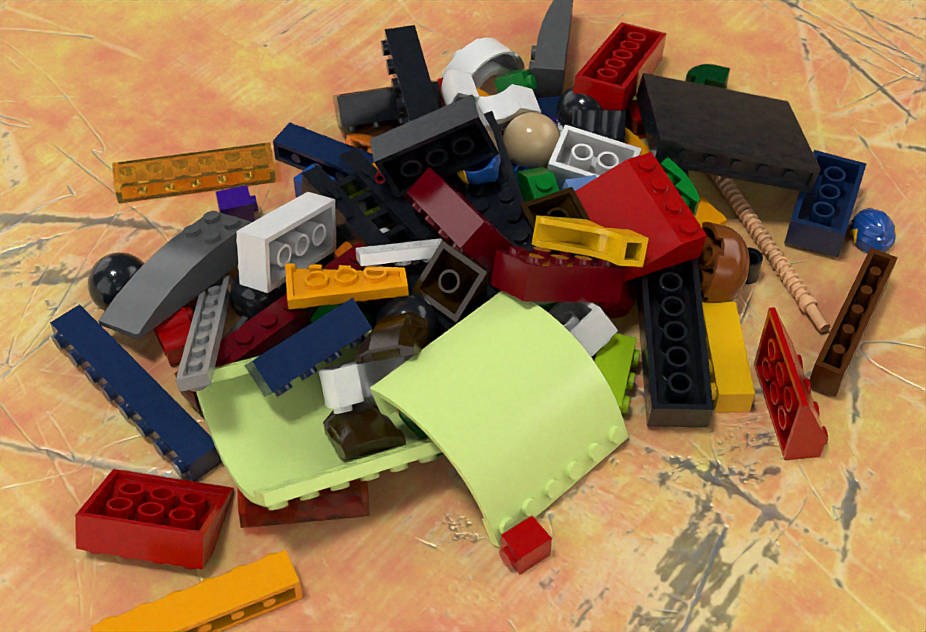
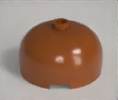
M703 222L702 228L707 234V238L700 257L697 258L702 302H732L742 291L748 277L750 258L747 245L741 235L732 228L716 223Z

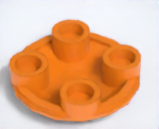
M366 134L346 135V144L372 153L370 139L374 138L373 136Z

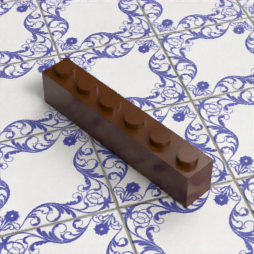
M870 248L815 362L810 377L812 388L834 397L837 396L887 287L898 257Z

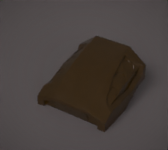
M412 311L383 316L357 351L355 356L356 364L410 356L421 352L426 347L425 342L428 334L431 333L428 320Z
M367 400L353 404L352 411L334 414V411H332L323 422L326 436L331 441L336 453L345 460L395 446L406 445L405 436L402 431L396 428L388 416L380 413L377 405Z

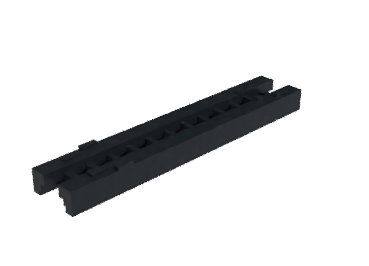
M357 148L339 155V166L349 176L338 182H334L319 165L301 173L303 194L311 192L335 199L336 230L352 246L358 242L364 247L404 243L408 240L413 242L440 238L447 242L403 196L397 198L386 180L382 184L375 181L377 169ZM360 190H363L365 192L352 199L348 197ZM377 206L380 207V210L368 216L364 214ZM392 223L397 225L385 233L380 231V229ZM411 260V264L397 266L394 263H385L382 266L389 264L390 267L405 268L408 292H413V287L428 263L417 269L413 264L420 260ZM489 284L486 300L473 311L498 294ZM437 309L440 337L457 323Z

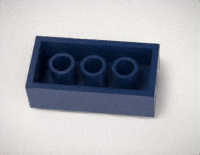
M814 150L813 154L821 170L812 193L800 191L784 243L838 258L867 163Z

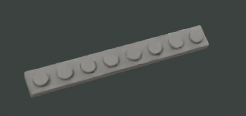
M230 275L223 276L199 294L176 377L179 392L186 390L200 391L212 383L230 301L232 286Z

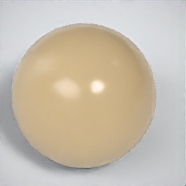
M528 112L515 117L508 124L504 131L503 140L511 162L515 166L518 165L520 168L525 167L527 169L546 168L561 134L557 125L549 117L541 113Z

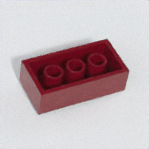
M430 167L408 190L407 193L414 200L411 205L423 216L427 213L425 220L435 229L439 228L438 233L449 243L453 242L452 246L465 256H471L470 259L482 268H486L489 272L492 273L496 250H509V246H514L462 194Z
M509 246V250H496L490 285L524 302L619 303L626 268L587 255L558 250L551 252V250L541 247H533V251H527V249L522 247Z

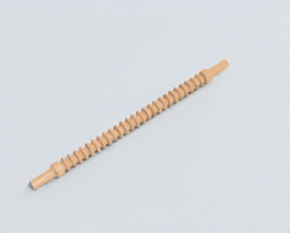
M709 174L719 190L722 191L725 199L729 201V205L736 211L735 213L739 216L740 221H743V225L746 226L753 240L757 242V246L761 248L764 256L768 258L772 268L776 269V273L780 275L779 278L783 280V284L787 286L792 297H795V301L799 303L800 309L804 313H808L820 332L827 331L830 325L817 308V300L807 290L803 280L799 279V275L795 273L791 263L787 262V257L780 251V247L776 245V242L772 240V236L769 235L765 226L761 224L762 222L758 219L757 214H754V210L751 209L750 204L747 203V200L740 193L733 180Z

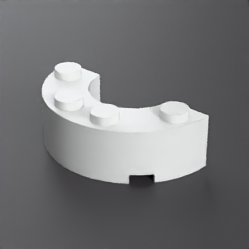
M478 38L454 53L441 78H444L449 68L470 73L477 89L493 75L500 77L508 71L525 69L522 58L517 53L496 39Z
M449 68L443 78L441 93L445 106L473 94L483 114L493 111L501 133L515 117L528 112L541 113L533 90L530 88L512 84L506 90L496 95L483 97L479 96L470 73Z
M414 355L358 365L356 360L320 369L319 375L326 408H333L334 414L352 411L353 404L363 402L364 400L369 402L375 401L370 388Z

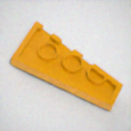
M285 263L289 309L337 305L351 298L355 302L409 295L405 268L367 266L364 271H356L351 266L339 265L338 270L322 269V265L310 264L309 269L296 268L295 264Z

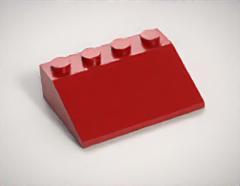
M652 152L626 159L575 191L591 222L605 228L629 229L649 238L643 267L621 266L626 268L624 282L700 257L707 234Z
M772 307L769 308L754 367L784 460L820 457L824 445L828 443V432L826 427L821 425L818 403L816 401L813 402L810 380L805 378L802 370V357L796 353L794 344L776 308Z
M113 469L75 514L76 549L89 551L93 554L103 553L120 556L124 559L134 558L151 561L154 564H170L182 566L190 570H203L214 552L234 494V488Z

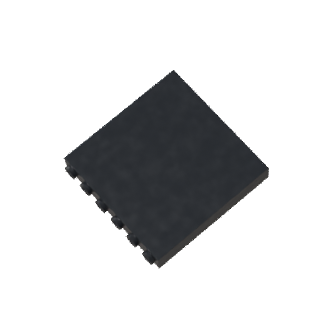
M646 73L642 74L636 98L649 150L653 153L659 164L666 158H669L684 170L812 193L821 169L788 101Z

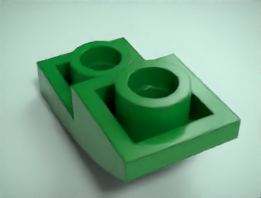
M666 158L660 163L661 167L693 215L696 216L700 197L694 184L679 166L669 158Z

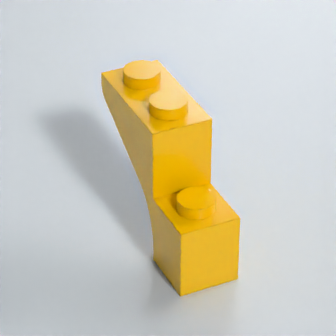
M537 215L531 244L536 247L600 258L618 266L643 267L649 238L629 229L605 228L587 219Z

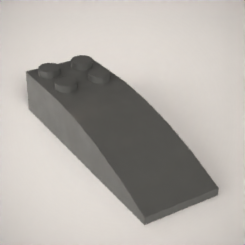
M553 0L543 19L537 46L532 45V61L529 62V70L536 80L535 98L556 97L563 94L573 0Z
M217 211L205 213L201 219L185 227L181 233L159 249L131 277L98 320L99 324L138 340L238 266L236 231L252 222Z

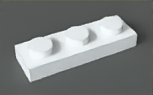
M442 239L356 248V259L360 266H365V268L367 266L382 267V264L385 263L404 266L411 264V260L420 259L423 262H429Z

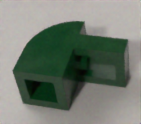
M714 64L697 65L687 72L685 81L726 89L730 68Z

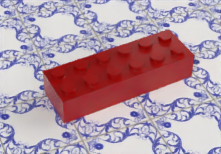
M620 22L575 76L573 94L579 93L592 97L600 104L603 110H625L637 94L642 74H652L661 62L667 33Z

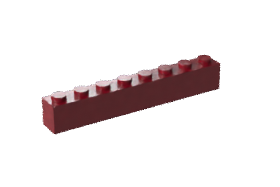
M358 242L322 269L338 270L339 265L351 266L356 271H364L365 266H360L356 259V248L364 246ZM285 294L221 340L215 367L261 356L312 323L310 319L319 306L289 309L287 294ZM186 390L180 392L199 412L202 411L196 391Z

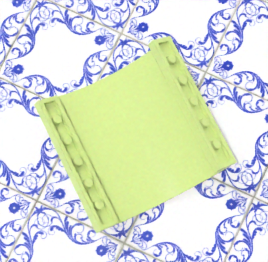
M504 291L492 297L423 348L421 352L415 354L370 388L381 414L389 416L399 409L415 422L445 454L475 498L484 516L482 521L491 543L499 548L501 534L531 515L534 518L537 517L629 438L613 392L602 372L584 347L558 320L534 302H524Z
M371 330L364 334L365 338L369 335ZM362 343L352 349L349 345H346L340 349L342 356L329 364H326L323 360L315 365L318 370L316 373L303 381L298 376L290 382L292 388L278 397L274 393L264 397L246 369L245 365L257 357L215 367L211 385L196 391L214 445L233 482L251 502L268 507L269 510L288 506V500L299 497L300 500L315 498L319 496V490L329 487L331 491L347 488L350 486L349 481L360 478L361 481L376 479L380 477L379 472L390 469V472H397L409 468L408 463L419 460V463L436 460L438 458L437 454L442 451L430 437L422 439L412 432L395 411L388 417L396 428L402 431L405 436L406 445L360 455L349 460L343 459L336 453L324 431L323 422L333 411V408H326L319 371L326 367L356 360V353L361 348Z

